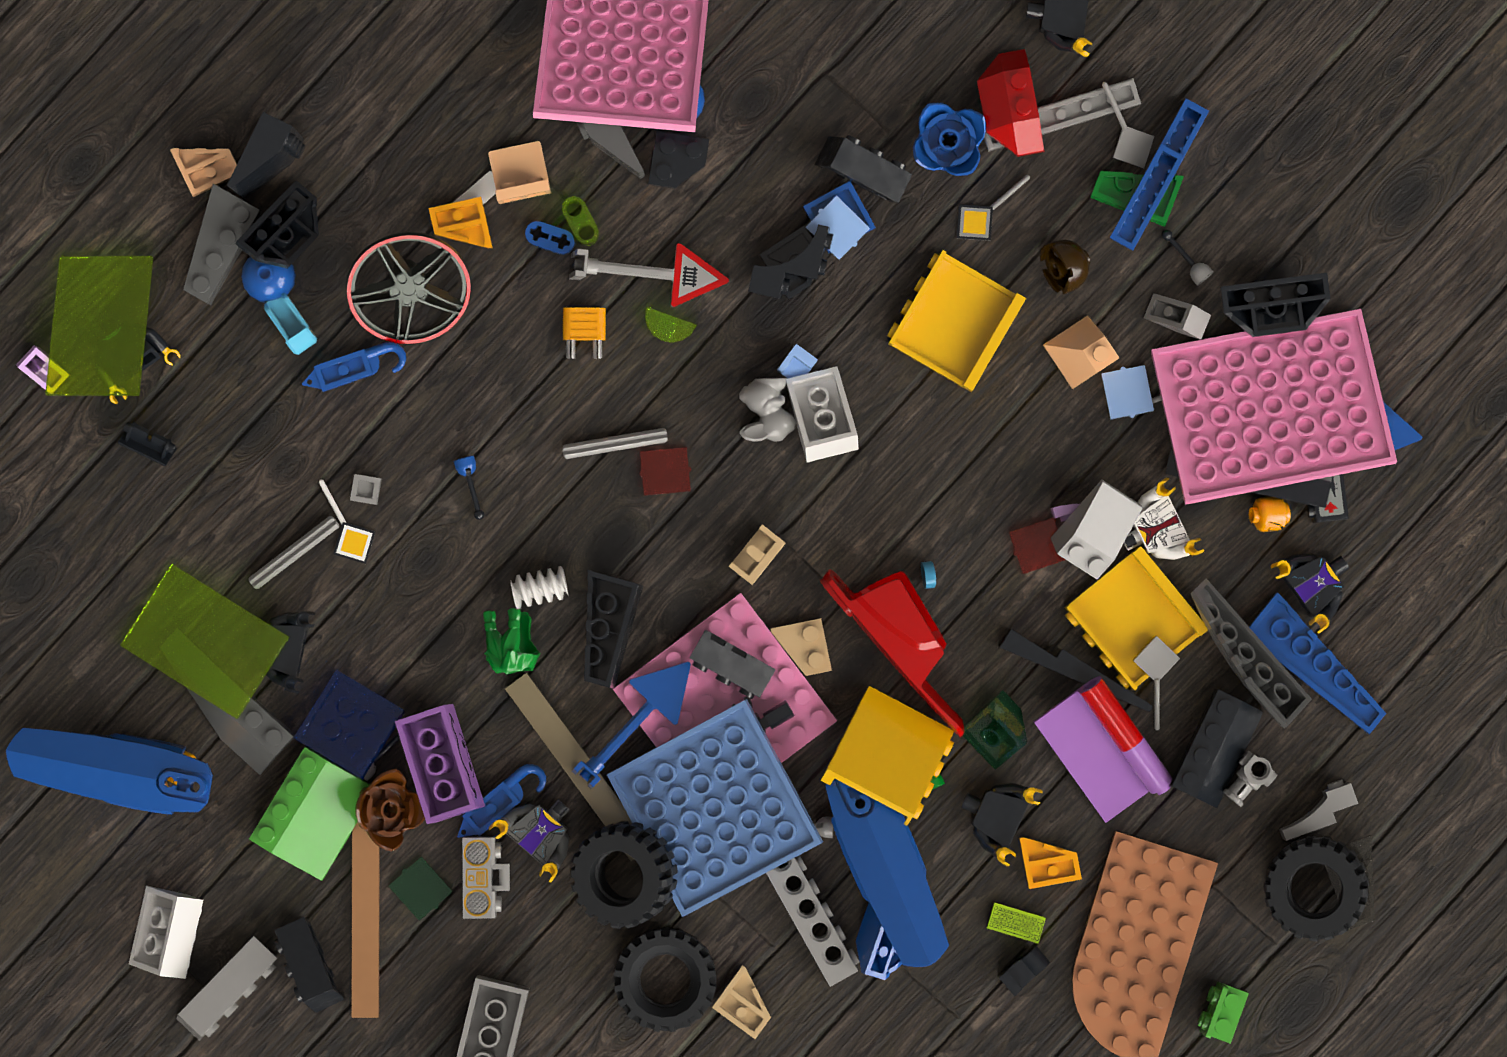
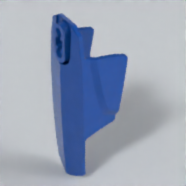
M22 728L14 736L6 749L8 764L14 777L73 794L103 800L106 803L172 815L174 812H199L208 803L213 778L208 763L184 755L186 746L119 733L107 736ZM172 777L174 781H177V785L169 787L167 784L168 778ZM195 782H198L200 785L198 792L193 790Z
M834 779L831 785L826 784L828 799L833 813L831 822L844 857L863 898L871 904L904 966L926 967L932 965L941 958L949 947V943L926 879L924 862L908 825H904L905 818L903 814ZM857 800H864L866 803L865 807L858 809L855 806Z

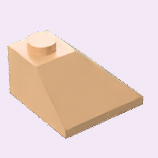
M1088 315L1043 344L1072 389L1119 359V356L1105 335Z

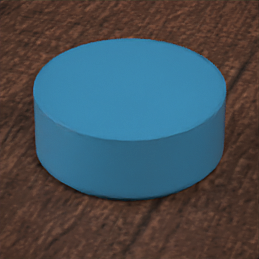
M921 562V576L924 588H935L936 573L933 562Z

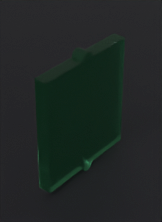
M422 856L408 869L404 868L402 874L389 885L390 889L419 921L433 908L437 909L439 903L452 892L449 886Z

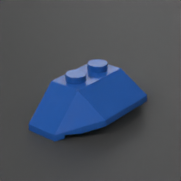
M868 903L856 938L861 972L886 980L890 973L902 965V962L889 941L871 904Z

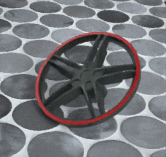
M417 232L392 234L373 242L356 258L347 278L348 303L360 325L378 338L400 344L425 342L447 332L464 314L471 292L468 269L458 252L437 237ZM420 241L434 245L438 249L433 254L427 255L417 264L412 260H404L399 252L395 251L391 243ZM384 246L396 263L394 269L381 249ZM377 251L391 278L386 281L368 284L365 288L355 290L356 277L361 266L371 254ZM444 253H447V255L440 262L438 261L437 264L427 274L423 273L433 263H435ZM450 258L457 265L462 278L460 300L449 295V292L428 283ZM388 291V293H385V294L373 295V294H377V293H381V292ZM428 294H430L435 298H438L446 303L456 306V308L443 304V302L428 298L427 296ZM371 295V296H369V297H367V298L356 299V297H363V296ZM396 300L394 332L385 330L371 322L364 315L359 305ZM417 301L452 313L445 321L434 328L409 334ZM402 307H409L405 333H400Z

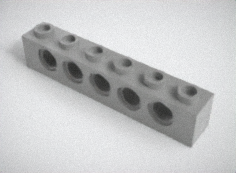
M799 855L789 860L786 865L778 866L766 874L831 987L858 972L856 964L859 963V960L852 948L847 951L842 942L846 940V937L839 925L833 926L829 918L834 915L826 902L820 903L817 897L820 890L813 878L809 881L803 871L807 867ZM790 876H797L801 879V885L798 889L791 890L786 886V880ZM805 899H809L814 903V909L809 913H804L799 909L800 902ZM816 923H824L828 929L825 935L816 936L812 932L813 926ZM830 946L838 947L841 951L840 956L834 960L827 958L825 955L827 948Z

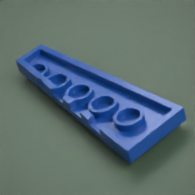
M1276 592L1249 625V628L1286 669L1367 734H1370L1386 715V712L1356 681L1353 675L1345 669L1335 655L1320 641L1318 636L1302 621L1300 616L1284 598Z

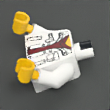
M1164 478L1157 486L1143 494L1137 502L1142 505L1143 509L1133 525L1134 531L1129 532L1124 542L1128 551L1142 544L1146 553H1151L1155 558L1169 560L1189 555H1198L1204 552V549L1197 551L1194 548V543L1201 539H1189L1169 498V495L1176 489V487L1171 490L1165 488L1164 483L1169 478Z

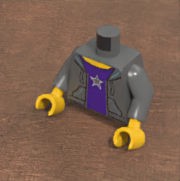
M559 799L549 810L541 804L535 806L529 803L511 809L500 820L492 823L489 826V830L494 826L500 829V834L495 837L496 839L501 838L504 834L512 838L543 865L539 876L541 877L544 871H548L552 875L549 882H552L568 852L570 839L566 833L568 828L560 821L570 809Z

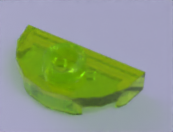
M649 307L646 308L645 319L647 327L654 337L663 342L676 343L683 341L692 335L697 326Z

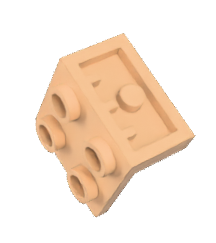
M539 141L493 150L488 153L496 188L495 193L499 204L551 193L543 151Z

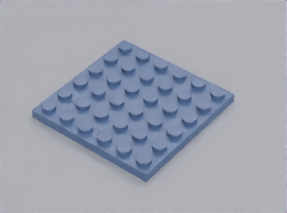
M747 699L607 774L631 822L643 824L644 830L650 827L657 831L655 837L658 839L663 837L667 842L665 845L666 850L673 851L675 857L671 859L672 865H677L678 873L673 875V879L677 880L676 889L672 890L671 893L673 894L672 899L682 917L823 843Z

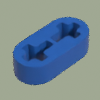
M539 221L530 223L526 228V239L536 247L564 255L570 253L575 246L573 235L565 229ZM541 227L542 233L549 235L548 239L539 237L538 241H534V236L530 234V231ZM563 235H566L570 245L564 246L563 249H559L557 242L551 241L552 237L561 239Z

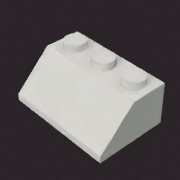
M146 886L129 965L159 976L186 979L198 921L202 912L203 900L183 893Z

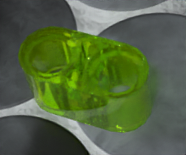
M576 196L568 197L562 205V211L575 238L583 246L594 245L599 239V231L585 202ZM578 203L582 206V211L578 216H571L567 213V208L570 204ZM589 226L594 229V236L591 239L584 240L580 237L579 233L583 227Z

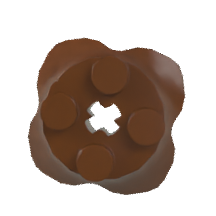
M397 769L381 773L368 787H364L360 791L355 808L359 827L367 832L370 839L377 846L390 852L396 850L402 844L404 831L416 828L425 820L418 794L406 788L407 780L404 774ZM384 806L388 808L387 813L383 812Z

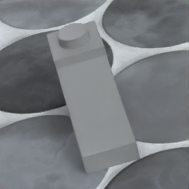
M1342 779L1327 784L1328 789L1322 791L1323 798L1310 812L1292 824L1279 829L1282 839L1287 841L1337 823L1333 812L1358 804L1352 784L1348 782L1343 783Z

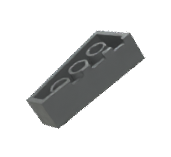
M213 184L183 290L212 305L242 252V249L235 244L236 241L261 217L263 212Z

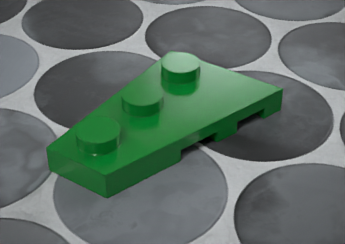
M1100 171L1090 198L1125 211L1144 175ZM1175 175L1150 219L1151 222L1165 227L1184 176Z

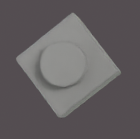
M354 474L350 501L377 505L382 479Z

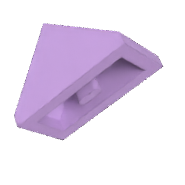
M35 345L16 364L20 370L51 395L70 377L44 350Z

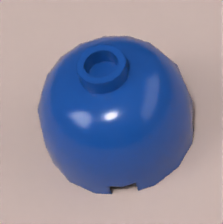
M249 257L242 268L241 279L244 289L251 297L260 302L267 303L268 301L279 299L282 297V293L288 295L294 287L296 275L293 264L287 269L257 262Z

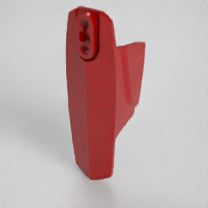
M829 569L826 571L823 578L820 579L823 587L848 616H853L866 635L927 704L959 737L963 736L964 724L962 718L926 680L930 671L943 656V650L947 643L904 571L896 572L854 593L833 570Z

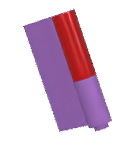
M1100 676L1085 683L1033 721L1105 823L1146 793L1150 792L1151 794L1157 793L1161 795L1171 788L1172 776Z

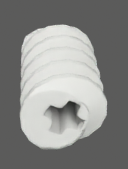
M561 566L558 567L557 575L549 568L547 570V577H544L539 570L537 571L536 579H533L529 572L526 575V581H523L520 575H516L515 583L511 581L513 598L517 609L521 608L522 600L530 607L533 598L540 605L542 604L543 596L546 597L548 602L553 601L554 594L559 600H563L564 592L569 596L564 570Z

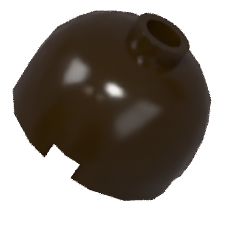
M1058 240L1045 244L1041 248L1040 261L1045 260L1047 269H1043V273L1048 284L1055 292L1059 293L1062 291V294H1067L1078 289L1085 282L1089 273L1090 257L1081 246L1071 240Z

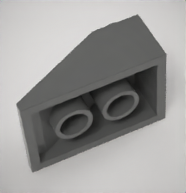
M576 122L584 140L589 138L594 146L638 178L645 177L644 170L620 125Z

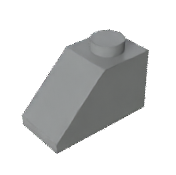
M1153 294L1144 316L1145 319L1200 340L1211 317L1210 314L1192 304L1158 294Z

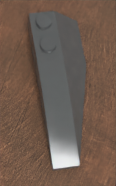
M177 628L160 647L219 738L259 775L270 766L297 736L181 629Z

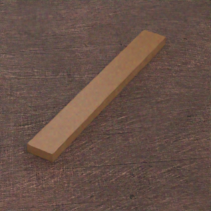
M357 822L352 830V1018H379L380 847L370 839L367 832L361 829Z

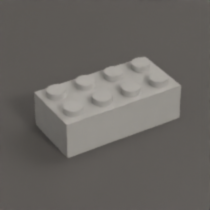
M477 975L456 1057H513L530 988Z

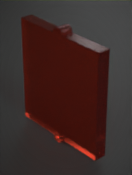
M687 447L640 452L642 471L639 474L643 478L644 496L691 491L689 478L691 467H688Z
M1054 518L1009 532L1015 549L1013 555L1017 556L1023 574L1066 560L1057 554L1051 541V537L1057 531Z

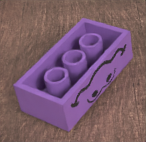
M453 704L442 705L395 721L427 824L437 823L485 807Z

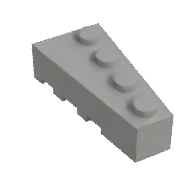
M253 936L177 1015L176 1019L199 1041L204 1035L209 1038L220 1026L217 1022L222 1016L225 1015L228 1018L239 1007L236 1002L242 996L247 998L258 987L254 983L261 976L266 979L274 971L276 966L273 963L277 958Z

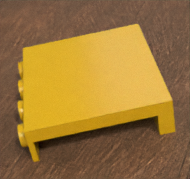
M943 250L940 256L935 253L927 266L931 269L927 278L921 276L914 288L918 294L913 302L909 299L907 300L900 312L905 315L900 325L897 323L893 324L887 336L891 338L889 345L972 392L1026 298L997 284L947 255L946 251Z
M1141 546L1136 548L1064 607L1068 611L1065 614L1066 618L1074 627L1079 625L1085 632L1082 635L1083 639L1091 648L1096 645L1102 653L1099 658L1108 669L1112 666L1119 673L1116 679L1125 689L1130 687L1132 690H1136L1141 683L1150 677L1133 660L1155 636L1177 655L1197 637L1202 636L1208 631L1204 622Z
M869 686L821 781L828 785H831L834 779L841 781L907 816L904 825L907 826L912 818L918 819L924 805L920 802L923 797L928 798L934 787V784L930 781L933 776L938 777L944 766V763L940 760L943 755L948 756L954 745V742L950 740L954 731Z

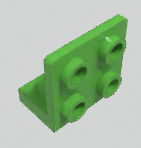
M1217 981L1216 987L1211 986L1207 995V1001L1210 1002L1206 1012L1202 1011L1197 1024L1200 1027L1199 1032L1207 1038L1214 1037L1231 1044L1249 993Z

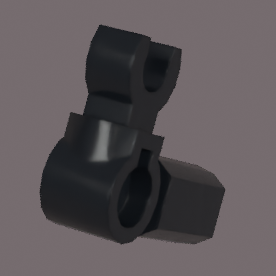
M744 697V700L747 699L750 706L753 708L751 700L748 697ZM786 700L763 713L764 717L762 719L755 713L765 733L767 728L774 729L795 716Z

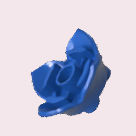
M943 103L927 104L919 117L920 133L913 145L915 162L927 170H944L955 176L972 174L980 161L978 147L986 133L985 117L972 109L954 111ZM946 134L948 137L954 136L956 140L953 144L955 146H944L942 143L944 141L943 136Z

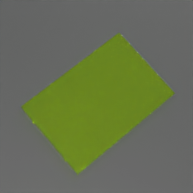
M152 256L60 257L45 391L47 396H139L153 264Z
M171 564L120 646L238 719L289 636Z

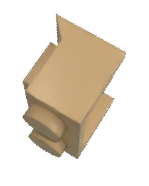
M762 524L729 567L753 585L786 543Z

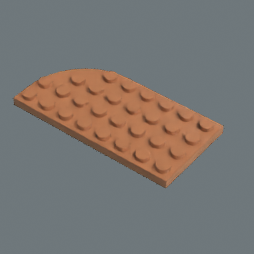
M1117 831L1114 832L1075 958L1072 973L1073 998L1077 1012L1086 1029L1110 1052L1120 1057H1158L1218 863Z

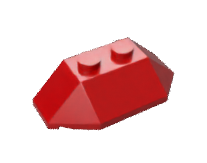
M1025 49L998 54L977 80L983 116L986 121V133L1018 157L1044 152L1039 113Z

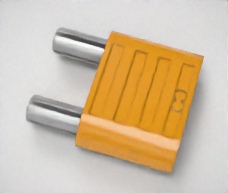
M563 308V340L566 341V358L570 359V341H572V359L575 358V341H593L594 359H597L598 341V359L602 358V341L606 340V308Z

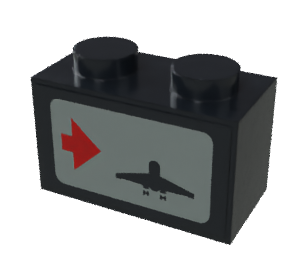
M1343 474L1320 478L1321 480L1332 482L1327 507L1307 505L1308 518H1313V523L1349 519Z

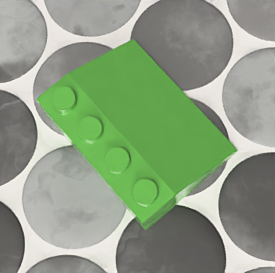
M304 747L249 840L323 881L357 824L355 808L360 791L370 784L311 747Z

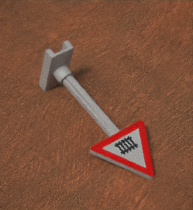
M680 243L676 245L673 269L601 262L596 258H588V250L576 249L571 253V258H575V271L569 274V279L581 280L586 277V274L596 275L599 272L671 280V307L678 306L729 282L726 276Z

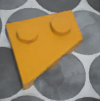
M481 197L429 208L436 236L485 248H493Z
M1025 837L1019 838L1029 889L1082 879L1076 852Z

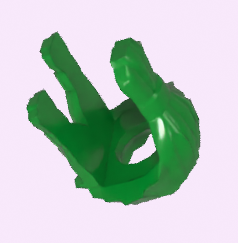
M510 608L508 610L509 629L502 637L496 627L495 611H484L483 618L487 648L484 654L487 656L485 659L489 662L493 671L496 674L504 672L507 675L519 671H533L540 652L531 641L530 628L532 619L529 613L521 612L517 608Z

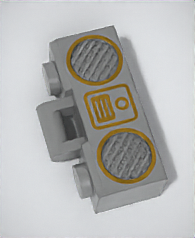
M465 836L462 838L463 919L496 918L497 912L502 911V897L497 896V891H510V863L496 862V858H501V842H496V836ZM493 869H499V885H493Z

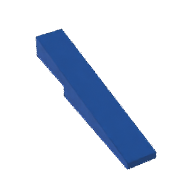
M1188 99L1184 100L1110 239L1132 251L1134 250L1209 110Z

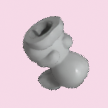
M756 378L740 391V400L751 411L760 416L758 422L747 424L740 430L739 433L744 439L749 441L768 439L777 442L782 441L795 429L796 421L793 415L781 408L785 403V397L781 395L780 391L786 385V378Z

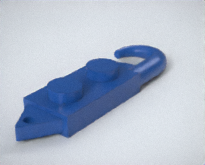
M384 342L314 366V370L302 385L322 389V392L372 376L379 369V355L388 352H394L398 355L399 362L392 368V372L396 373L405 365L406 353L399 344Z
M526 764L518 768L483 798L485 807L467 812L462 816L464 819L457 837L482 835L489 829L492 823L501 819L523 799V790L519 782L528 774L532 773L538 776L540 782L536 791L538 793L541 792L546 784L544 771L534 764ZM466 830V834H462L461 831Z

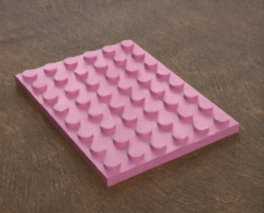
M1361 309L1316 317L1307 330L1259 337H1252L1244 331L1151 350L1185 505L1396 464L1397 462Z

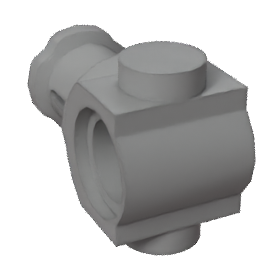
M1247 751L1238 762L1241 765V769L1236 773L1238 775L1236 781L1229 789H1224L1223 791L1240 807L1243 806V800L1253 789L1257 791L1263 784L1268 787L1277 777L1268 760L1257 757L1250 751ZM1257 761L1262 762L1264 765V772L1260 776H1254L1251 771L1252 765Z

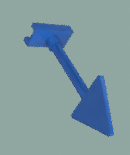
M682 663L629 681V684L646 699V703L596 757L592 756L586 764L580 761L572 770L575 775L582 770L579 775L587 782L590 778L592 779L588 785L590 789L600 781L601 778L598 774L605 767L603 764L654 709L662 713L673 725L678 724L691 663Z

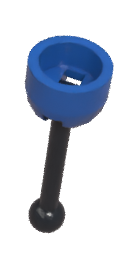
M472 455L454 460L457 472L462 476H466L475 508L474 517L477 520H481L484 518V512L480 509L471 477L476 469L475 457Z

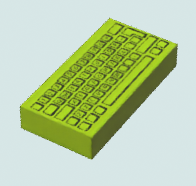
M994 902L986 928L1039 943L1046 917Z

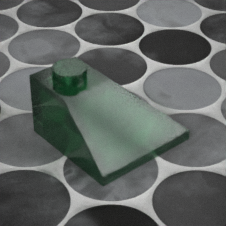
M1003 690L964 725L963 737L995 770L1027 744L1022 710Z

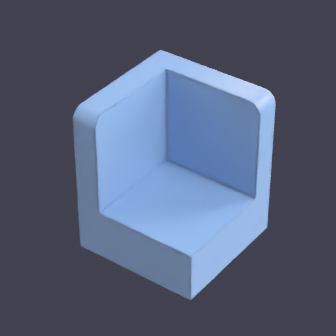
M796 344L777 371L787 379L808 374L818 359Z

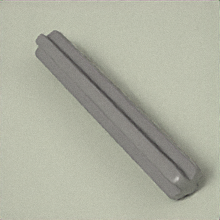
M659 428L565 444L562 449L564 458L570 459L665 443L668 441L666 429Z
M333 516L327 517L249 577L251 585L255 589H259L338 529L339 524Z

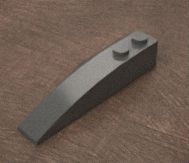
M1207 578L1204 579L1190 594L1212 639L1244 686L1278 725L1286 728L1312 700L1311 697Z

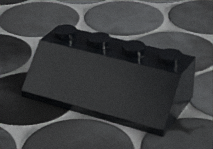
M1214 689L1176 768L1170 786L1218 808L1224 796L1223 791L1227 789L1263 712L1219 689Z

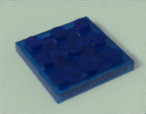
M336 670L297 731L294 739L363 780L395 729V721L400 720L405 711Z

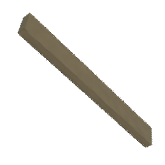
M526 673L505 688L603 824L608 826L628 821L631 825L632 822L620 799L601 773L598 774L601 778L600 781L590 789L588 785L592 781L591 778L587 782L579 775L582 770L576 775L572 772L580 761L586 764L590 758L530 676ZM625 853L630 861L634 860L633 857Z

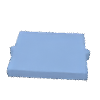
M837 195L824 209H819V214L806 226L813 235L817 231L818 224L830 227L829 233L834 235L829 251L839 260L852 247H856L857 241L870 229Z
M1145 365L1127 369L1121 367L1120 370L1101 374L1110 419L1126 416L1134 418L1137 414L1154 411Z

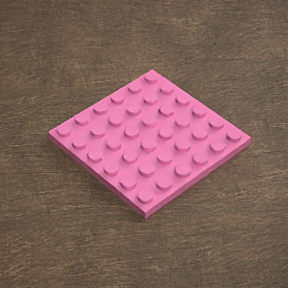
M547 0L533 118L695 132L709 0Z
M741 593L613 689L632 716H634L646 703V699L629 684L631 679L682 663H691L678 724L673 725L657 709H654L640 724L656 747L731 708L733 704L736 705L744 701V697L747 696L738 692L741 688L733 682L728 686L716 679L717 673L710 669L705 673L692 665L694 660L690 659V656L704 631L708 630L776 669L761 697L759 698L755 695L750 700L754 713H757L760 719L764 717L763 713L785 700L795 715L774 729L770 727L766 729L765 734L781 763L837 722L836 718Z

